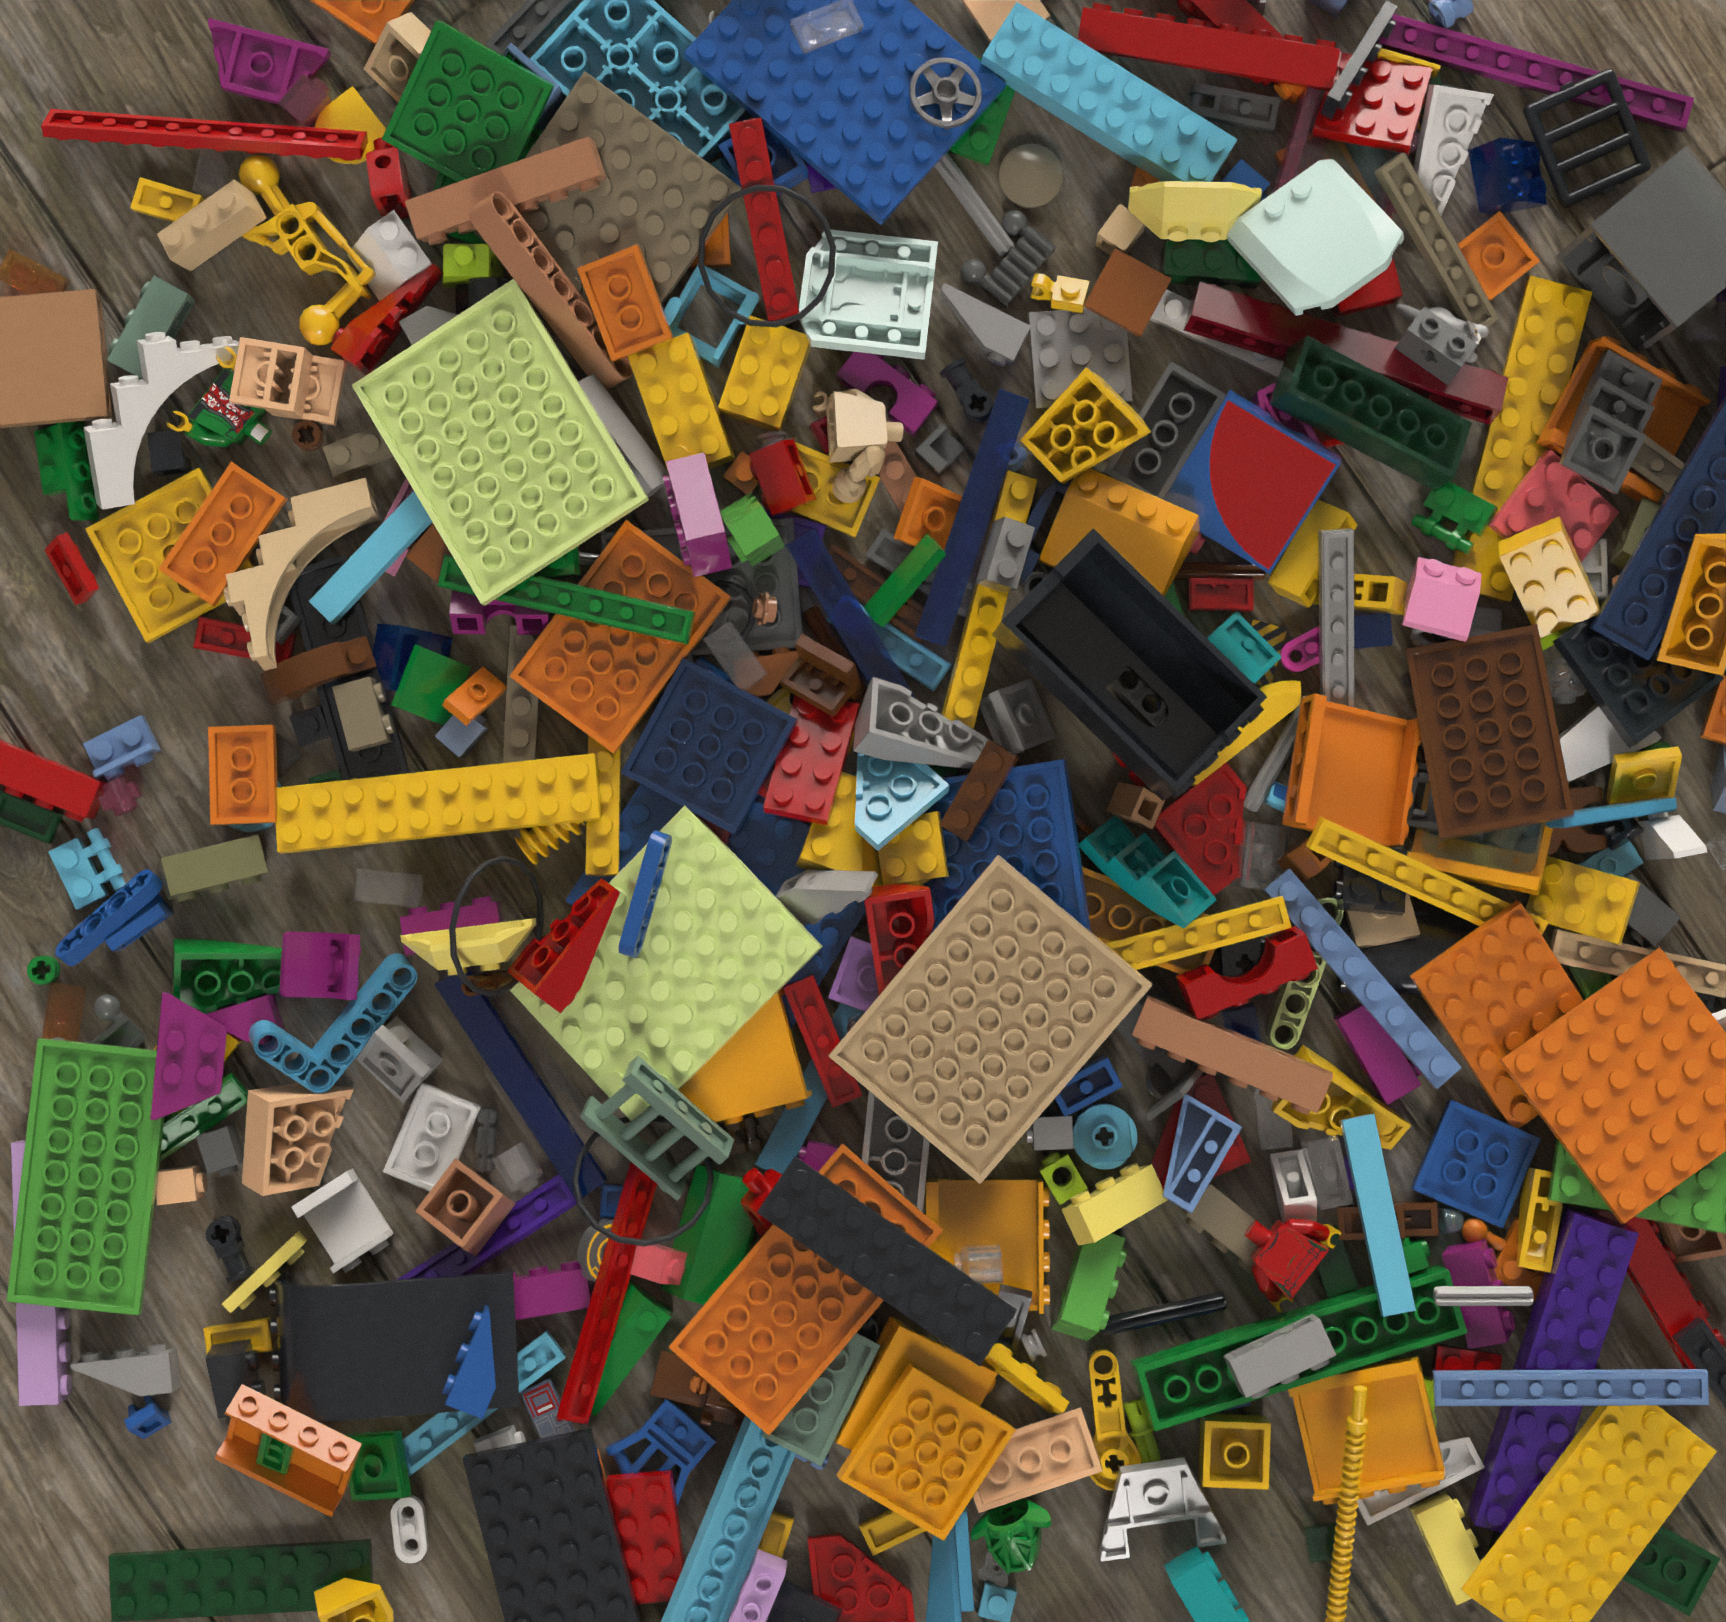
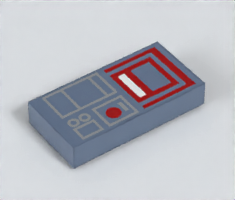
M551 1377L533 1384L520 1392L540 1438L575 1431L571 1421L556 1417L561 1398Z

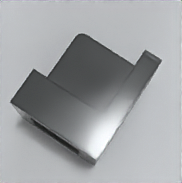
M942 423L916 449L915 456L939 477L959 457L964 448L947 432V427Z

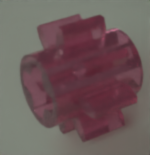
M121 777L102 786L105 793L98 797L104 812L113 810L117 817L139 807L136 799L142 797V793L136 782L128 783L125 777Z

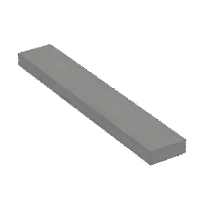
M1351 528L1318 530L1320 695L1327 696L1326 701L1354 707V530Z

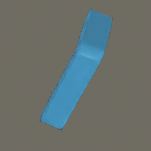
M394 953L386 957L358 991L357 1000L349 1002L312 1049L268 1020L258 1021L251 1026L248 1034L251 1045L260 1058L314 1093H324L336 1083L365 1047L374 1032L383 1025L413 988L417 981V972L405 955ZM406 968L401 976L393 977L397 969ZM385 993L381 1001L372 1002L377 994ZM357 1019H365L361 1026L352 1027L353 1022ZM264 1036H273L269 1043L259 1044L260 1039ZM338 1044H344V1047L341 1051L336 1053L331 1052L334 1046ZM290 1053H299L294 1060L285 1061L286 1056ZM319 1069L324 1070L322 1075H320L319 1077H310L314 1071Z

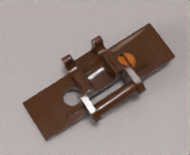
M661 1350L650 1395L703 1408L700 1424L710 1426L711 1421L714 1420L734 1425L735 1433H738L745 1414L674 1352Z

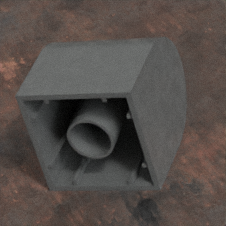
M1688 146L1680 150L1618 201L1556 256L1583 289L1592 292L1591 298L1637 353L1640 354L1679 327L1726 288V191Z

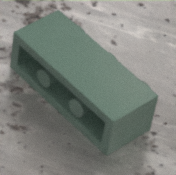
M153 276L152 280L146 282L142 287L139 295L141 300L136 309H132L127 314L124 321L125 328L121 336L113 340L108 350L109 357L107 361L131 375H137L139 379L143 378L137 340L146 339L145 334L153 332H165V336L175 339L196 302L188 293L156 276Z

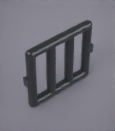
M1605 69L1577 83H1573V81L1559 87V91L1532 102L1523 109L1524 116L1562 207L1567 208L1599 193L1605 195L1616 190V185L1646 173L1651 168V162L1613 69ZM1605 84L1612 103L1545 132L1539 117L1540 113ZM1614 115L1618 116L1624 133L1557 162L1551 147L1552 143ZM1624 146H1630L1636 163L1569 192L1563 177L1564 173Z

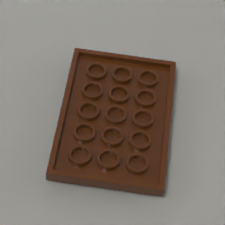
M1537 624L1468 637L1466 642L1456 639L1405 649L1440 840L1574 817Z

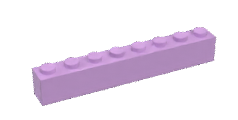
M26 1140L11 1143L14 1234ZM16 1303L19 1406L60 1404L68 1399V1395L72 1390V1378L70 1375H67V1362H69L71 1357V1346L69 1342H66V1329L70 1325L69 1310L62 1307Z

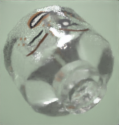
M1564 658L1550 659V664L1546 665V672L1551 697L1556 698V704L1576 703V697L1583 696L1587 692L1586 688Z

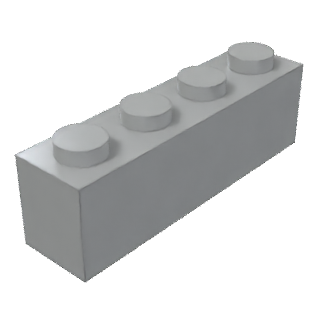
M592 374L578 381L648 497L652 496L664 486L663 476L668 475V471L597 377Z

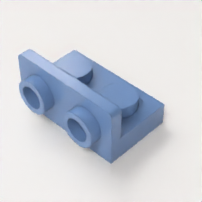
M143 715L133 718L83 743L95 768L92 771L94 777L106 778L107 781L124 775V768L134 763L136 767L149 763L154 759L153 754L161 751Z

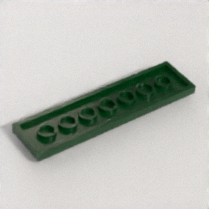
M371 1539L112 1553L108 1556L111 1622L317 1611L314 1591L343 1578L373 1583Z

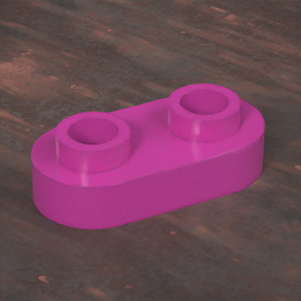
M1319 626L1287 642L1281 648L1279 654L1281 655L1280 663L1283 668L1289 672L1297 673L1319 663ZM1292 651L1299 652L1301 656L1299 662H1293L1290 659Z

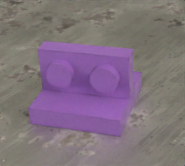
M850 936L828 998L866 1012L879 996L871 943Z

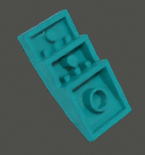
M1115 816L1079 843V848L1125 892L1153 912L1183 929L1217 900L1175 850L1165 856L1146 833L1136 838L1125 824Z

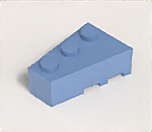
M1185 1094L1182 1100L1162 1197L1191 1214L1242 1127Z

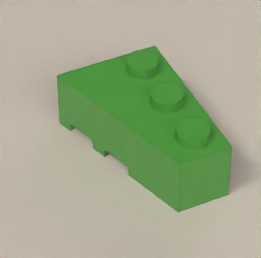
M1111 1233L1095 1243L1077 1246L1069 1270L1071 1273L1066 1290H1063L1060 1298L1062 1304L1057 1320L1053 1319L1050 1329L1085 1341L1091 1339L1100 1329H1105L1110 1311L1105 1310L1108 1298H1114L1119 1280L1114 1279L1117 1267L1122 1268L1127 1255V1249L1123 1248L1124 1237Z

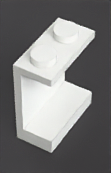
M353 1168L291 1207L298 1218L303 1215L305 1216L334 1262V1265L330 1267L333 1273L341 1268L345 1273L362 1263L359 1256L367 1251H370L372 1255L378 1253L389 1245L386 1239L394 1234Z

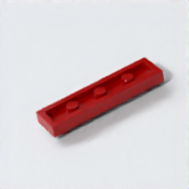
M813 974L783 986L832 1108L863 1096L857 1080L829 1057V1054L838 1045L840 1039Z

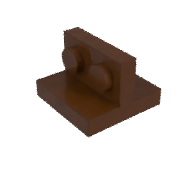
M804 634L799 637L795 642L799 657L780 680L782 688L833 717L847 700L859 703L864 697L855 663Z

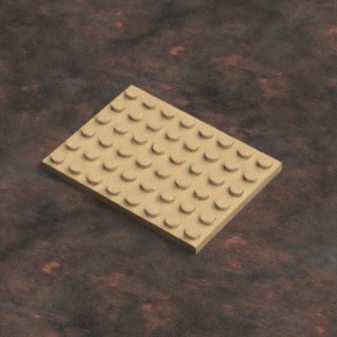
M997 855L833 1049L829 1057L981 1184L1151 988L1152 983L1000 855Z

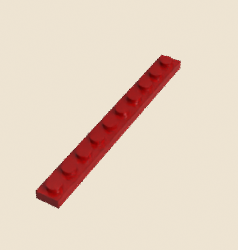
M50 109L41 125L43 137L57 138L58 140L78 139L88 140L92 143L106 141L119 142L123 145L148 144L153 147L176 146L189 150L204 148L214 149L218 152L232 150L245 151L249 154L273 153L280 156L301 155L315 159L329 157L341 158L345 161L361 160L368 144L367 131Z

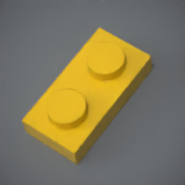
M140 177L130 208L133 211L173 223L203 202L204 198L195 193Z

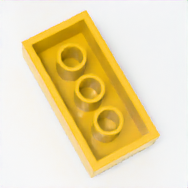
M688 332L628 356L665 464L666 461L700 453L705 454L708 469L736 459L695 341Z

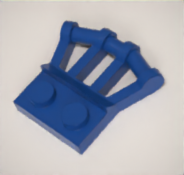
M665 1399L639 1430L609 1444L604 1449L608 1456L612 1455L621 1474L640 1473L638 1471L657 1449H660L668 1458L657 1471L670 1470L675 1463L682 1468L675 1487L678 1506L688 1474L714 1445L717 1439L672 1400ZM646 1437L651 1443L631 1465L623 1449Z

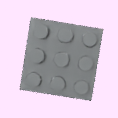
M1084 308L1083 313L1065 310L1028 313V321L1031 326L1029 334L1036 410H1048L1086 367L1102 377L1126 403H1132L1130 360L1126 330Z

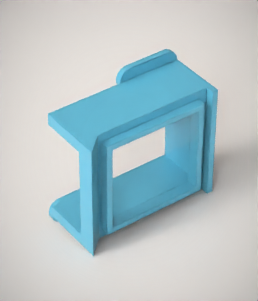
M698 265L680 297H672L664 309L673 337L687 333L677 327L700 286H705ZM704 265L712 290L740 305L737 313L749 318L759 301L758 294ZM734 318L717 349L692 336L700 358L719 368L741 326L745 323Z

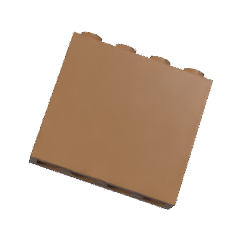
M87 289L0 297V428L98 419H112L113 423L102 298L97 290Z

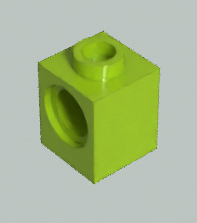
M1055 1151L1041 1160L1043 1165L1038 1167L1059 1205L1088 1189L1066 1152L1059 1154L1058 1151ZM1059 1167H1065L1070 1172L1069 1179L1062 1184L1055 1183L1052 1179L1054 1170Z

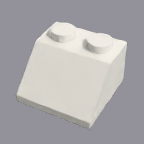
M394 210L368 227L352 247L364 263L375 271L376 275L368 285L379 301L432 264ZM347 254V256L350 258V260L352 261V263L355 265V267L357 268V270L359 271V273H361L363 270H362V269L358 266V264L349 256V254Z

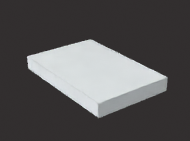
M422 1082L418 1087L383 1172L430 1192L454 1159L460 1160L482 1106Z

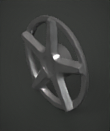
M935 58L922 64L913 74L909 86L910 105L919 117L927 123L949 130L965 124L976 114L982 99L981 85L974 71L963 62L952 58ZM938 63H950L957 65V68L949 77L940 78L930 66ZM965 72L970 75L975 84L976 97L959 91L958 85ZM923 73L932 86V91L916 97V82L920 74ZM934 103L939 104L942 120L929 116L922 110L921 106ZM954 103L973 106L965 116L952 121V107Z

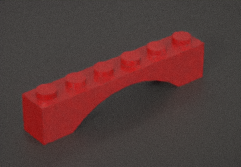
M761 117L730 123L729 129L742 190L754 185H774ZM755 191L747 194L743 198L768 321H773L798 314L799 307L776 192Z

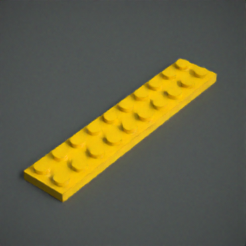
M1531 275L1526 280L1502 375L1508 377L1502 411L1491 425H1488L1471 489L1472 494L1498 508L1495 515L1543 452L1547 450L1536 442L1570 379L1592 296L1591 291ZM1487 526L1481 537L1469 531L1465 539L1474 543L1473 549L1468 555L1460 550L1455 551L1452 566L1465 567L1474 572L1482 573L1479 596L1510 603L1514 587L1499 558L1498 542L1503 539L1489 526Z
M595 753L277 787L276 840L277 852L280 854L602 820L597 755Z

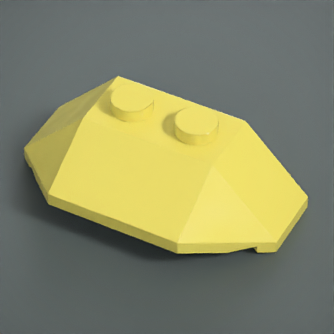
M1164 181L1147 184L1143 187H1130L1128 210L1160 239H1170L1175 242L1186 239L1215 242L1228 239L1227 233L1236 220L1260 203L1262 189L1250 188L1233 182Z
M536 918L456 928L457 956L464 974L468 973L467 967L480 965V971L500 969V963L506 962L512 957L536 926ZM449 929L400 935L403 944L437 970L447 969L448 976L458 975L450 954Z

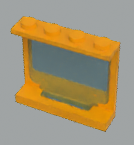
M1426 783L1421 810H1425L1426 813L1431 788L1430 783ZM1543 822L1485 832L1483 838L1462 836L1440 840L1439 832L1416 829L1411 852L1408 851L1407 856L1458 880L1539 896L1553 828H1548L1546 823Z

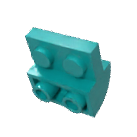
M1237 611L1207 638L1254 684L1281 659V655Z

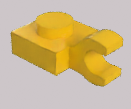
M1034 274L1031 286H1033L1031 298L1051 300V308L1083 313L1090 281L1058 275L1057 281L1053 282L1044 274Z

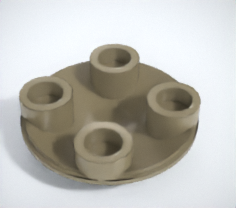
M1023 144L1012 149L1003 159L999 170V182L1007 198L1019 208L1040 207L1049 203L1058 194L1063 182V169L1058 157L1050 149L1039 144Z

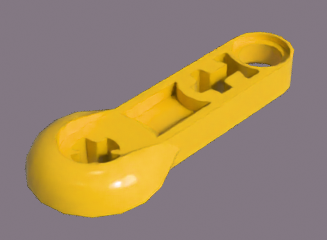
M1099 1349L1090 1355L1088 1371L1095 1426L1093 1442L1103 1471L1090 1475V1478L1099 1487L1114 1491L1118 1471L1112 1472L1110 1466H1105V1461H1110L1109 1456L1114 1454L1118 1460H1123L1122 1466L1140 1464L1141 1457L1136 1445L1125 1429L1117 1358L1107 1349ZM1101 1355L1108 1356L1112 1360L1111 1370L1104 1374L1098 1373L1094 1369V1361ZM1114 1377L1115 1382H1108V1389L1116 1397L1110 1400L1109 1406H1105L1103 1401L1098 1400V1396L1103 1395L1102 1383L1095 1385V1379L1108 1380Z

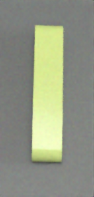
M1329 897L1316 899L1321 905L1329 903L1333 907L1334 913L1332 918L1340 926L1344 911L1337 910L1338 900ZM1312 951L1318 969L1312 971L1309 980L1305 982L1289 981L1281 985L1265 1032L1266 1039L1274 1047L1285 1050L1290 1049L1299 1040L1326 962L1316 951ZM1296 994L1300 998L1301 1005L1296 1012L1291 1013L1286 1008V1000L1289 996ZM1286 1025L1289 1028L1290 1036L1287 1041L1279 1043L1275 1039V1031L1279 1026Z

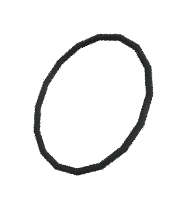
M754 185L730 194L710 213L699 238L698 268L707 293L725 314L749 326L777 328L804 318L823 300L835 273L836 245L827 219L809 198L785 186ZM755 191L783 192L805 203L822 223L830 246L829 272L818 296L800 313L779 321L751 320L729 309L712 290L704 267L705 239L715 217L734 199Z
M507 856L484 861L467 877L455 900L449 927L450 954L459 978L474 993L491 997L511 990L519 981L513 978L505 986L488 990L476 987L463 972L457 956L456 925L461 902L472 881L487 867L501 862L518 866L530 879L537 899L538 925L535 938L538 941L541 940L544 926L543 898L534 874L522 861Z
M657 1116L653 1120L654 1122L667 1123L674 1127L665 1117ZM628 1117L618 1118L623 1123L631 1122ZM594 1132L577 1155L572 1178L577 1206L595 1230L618 1243L645 1247L672 1241L693 1227L710 1203L714 1174L710 1158L706 1157L704 1163L708 1180L705 1197L691 1221L670 1235L648 1240L618 1236L599 1225L583 1204L578 1182L583 1157L594 1141L601 1135Z

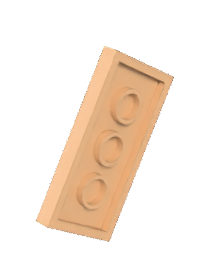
M1082 1407L1016 1429L973 1495L978 1513L1103 1471Z

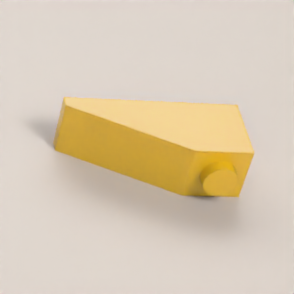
M1354 574V610L1403 615L1408 583L1395 576ZM1319 592L1312 603L1313 605H1319Z
M1528 1168L1520 1195L1517 1266L1551 1273L1563 1203L1548 1201L1552 1172Z

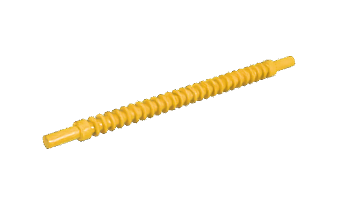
M1362 1385L1354 1386L1351 1416L1347 1417L1346 1429L1348 1431L1345 1433L1347 1440L1344 1441L1346 1448L1343 1450L1345 1457L1342 1459L1344 1465L1341 1468L1344 1474L1340 1476L1342 1481L1340 1489L1342 1491L1339 1492L1340 1500L1338 1501V1506L1340 1508L1337 1509L1338 1517L1336 1518V1523L1338 1525L1335 1526L1336 1534L1334 1539L1336 1542L1333 1544L1335 1550L1332 1552L1333 1559L1331 1564L1333 1567L1330 1569L1332 1575L1329 1578L1331 1584L1328 1586L1330 1592L1327 1596L1329 1601L1327 1602L1328 1609L1326 1610L1327 1617L1325 1622H1345L1343 1619L1346 1617L1345 1610L1347 1605L1345 1602L1348 1600L1346 1594L1349 1592L1347 1586L1350 1583L1348 1577L1351 1575L1349 1569L1352 1563L1350 1560L1353 1558L1351 1552L1353 1551L1352 1543L1354 1542V1537L1352 1535L1355 1534L1354 1526L1356 1525V1520L1354 1518L1357 1517L1356 1509L1358 1508V1503L1356 1501L1359 1499L1358 1492L1360 1491V1486L1358 1484L1361 1482L1359 1475L1362 1474L1360 1467L1363 1465V1461L1361 1458L1364 1456L1362 1450L1365 1448V1444L1363 1441L1366 1439L1364 1433L1367 1431L1368 1423L1367 1419L1364 1418L1367 1387Z

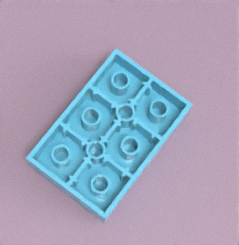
M583 0L530 58L531 61L560 86L565 99L585 71L708 163L720 152L718 145L731 138L729 124L749 120L752 116L683 57L684 51L694 42L696 37L654 0Z

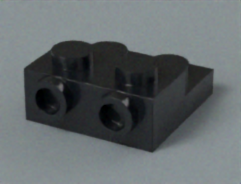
M1393 849L1403 855H1407V850ZM1334 860V867L1339 868L1338 879H1335L1333 884V898L1338 899L1337 910L1399 916L1405 913L1406 892Z

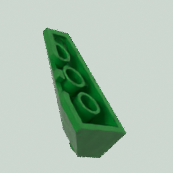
M632 1279L628 1283L591 1414L595 1417L674 1312Z

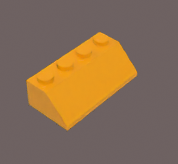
M1726 534L1694 535L1658 652L1657 661L1723 676L1726 668Z

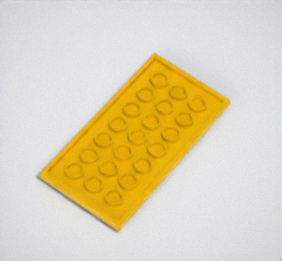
M1658 1405L1598 1406L1462 1586L1461 1590L1504 1622H1590L1717 1451Z

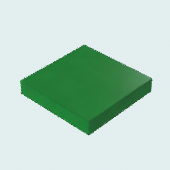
M414 645L391 705L444 726L452 717V713L444 708L442 704L451 693L466 681L471 667L424 647Z
M401 1430L345 1435L362 1444L349 1482L352 1501L406 1498L412 1495Z

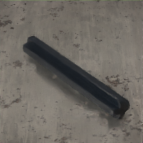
M1216 1292L1110 1315L1105 1329H1100L1102 1335L1108 1336L1223 1311L1227 1308L1226 1299L1222 1292Z

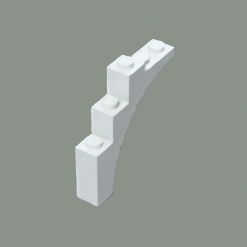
M165 332L145 334L146 339L137 340L143 379L139 380L137 375H130L118 378V383H111L110 387L116 422L112 423V419H98L92 421V426L84 427L96 503L101 509L135 504L133 481L136 456L141 439L152 417L168 396L181 384L207 368L219 364L216 360V355L222 361L230 360L231 353L226 350L225 346L231 347L237 355L238 341L232 340L231 336L212 338L213 343L200 345V341L193 340L181 342L180 348H177L176 340L170 336H165Z

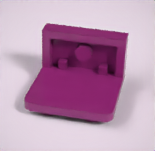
M285 932L282 940L279 989L281 996L357 1000V989L359 986L358 967L361 954L360 935L327 932Z

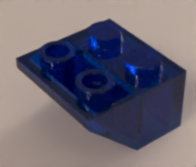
M1501 137L1468 150L1480 213L1496 214L1501 211L1503 214L1547 205L1545 197L1547 189L1545 181L1541 176L1539 166L1540 153L1535 142Z

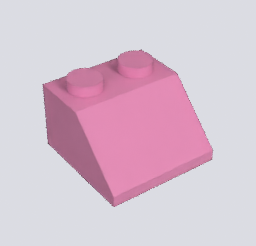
M1418 557L1407 586L1402 625L1466 642L1480 594L1482 573L1474 572L1465 567L1459 568L1444 564L1435 559Z

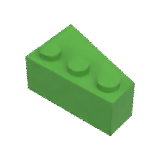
M752 492L720 511L723 521L732 534L727 540L742 563L748 560L753 567L785 547L780 534Z

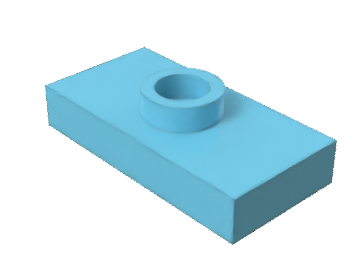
M1631 841L1614 851H1611L1609 847L1605 850H1600L1578 865L1622 877L1644 862Z

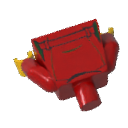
M1294 1218L1287 1220L1285 1223L1277 1220L1270 1230L1257 1220L1250 1224L1244 1236L1257 1245L1251 1254V1258L1254 1261L1252 1273L1259 1291L1279 1313L1283 1311L1279 1307L1280 1303L1283 1300L1293 1302L1292 1298L1329 1251L1326 1245L1332 1249L1335 1247L1330 1242L1332 1235L1338 1234L1341 1236V1231L1330 1224L1323 1225L1313 1220Z

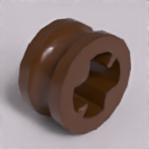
M300 421L292 430L294 443L304 451L317 450L323 443V431L312 421ZM310 428H313L312 435L315 437L314 441L310 443L306 440V444H303L304 437L301 435V432L304 429L310 431Z

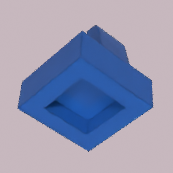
M149 1395L144 1396L146 1406L141 1410L134 1404L129 1405V1417L124 1419L127 1430L142 1439H146L172 1423L168 1411L162 1409L157 1400Z

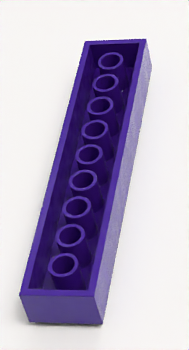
M1569 1206L1565 1207L1558 1229L1551 1273L1544 1272L1513 1370H1595L1639 1235L1629 1224H1621L1613 1219ZM1501 1406L1483 1461L1485 1468L1480 1470L1467 1510L1474 1525L1500 1533L1505 1531L1571 1443L1583 1406Z

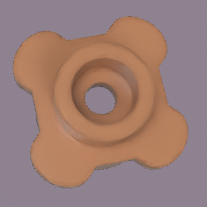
M769 592L760 593L758 598L754 599L752 615L756 618L757 625L766 624V622L773 623L777 613L776 597L769 596Z

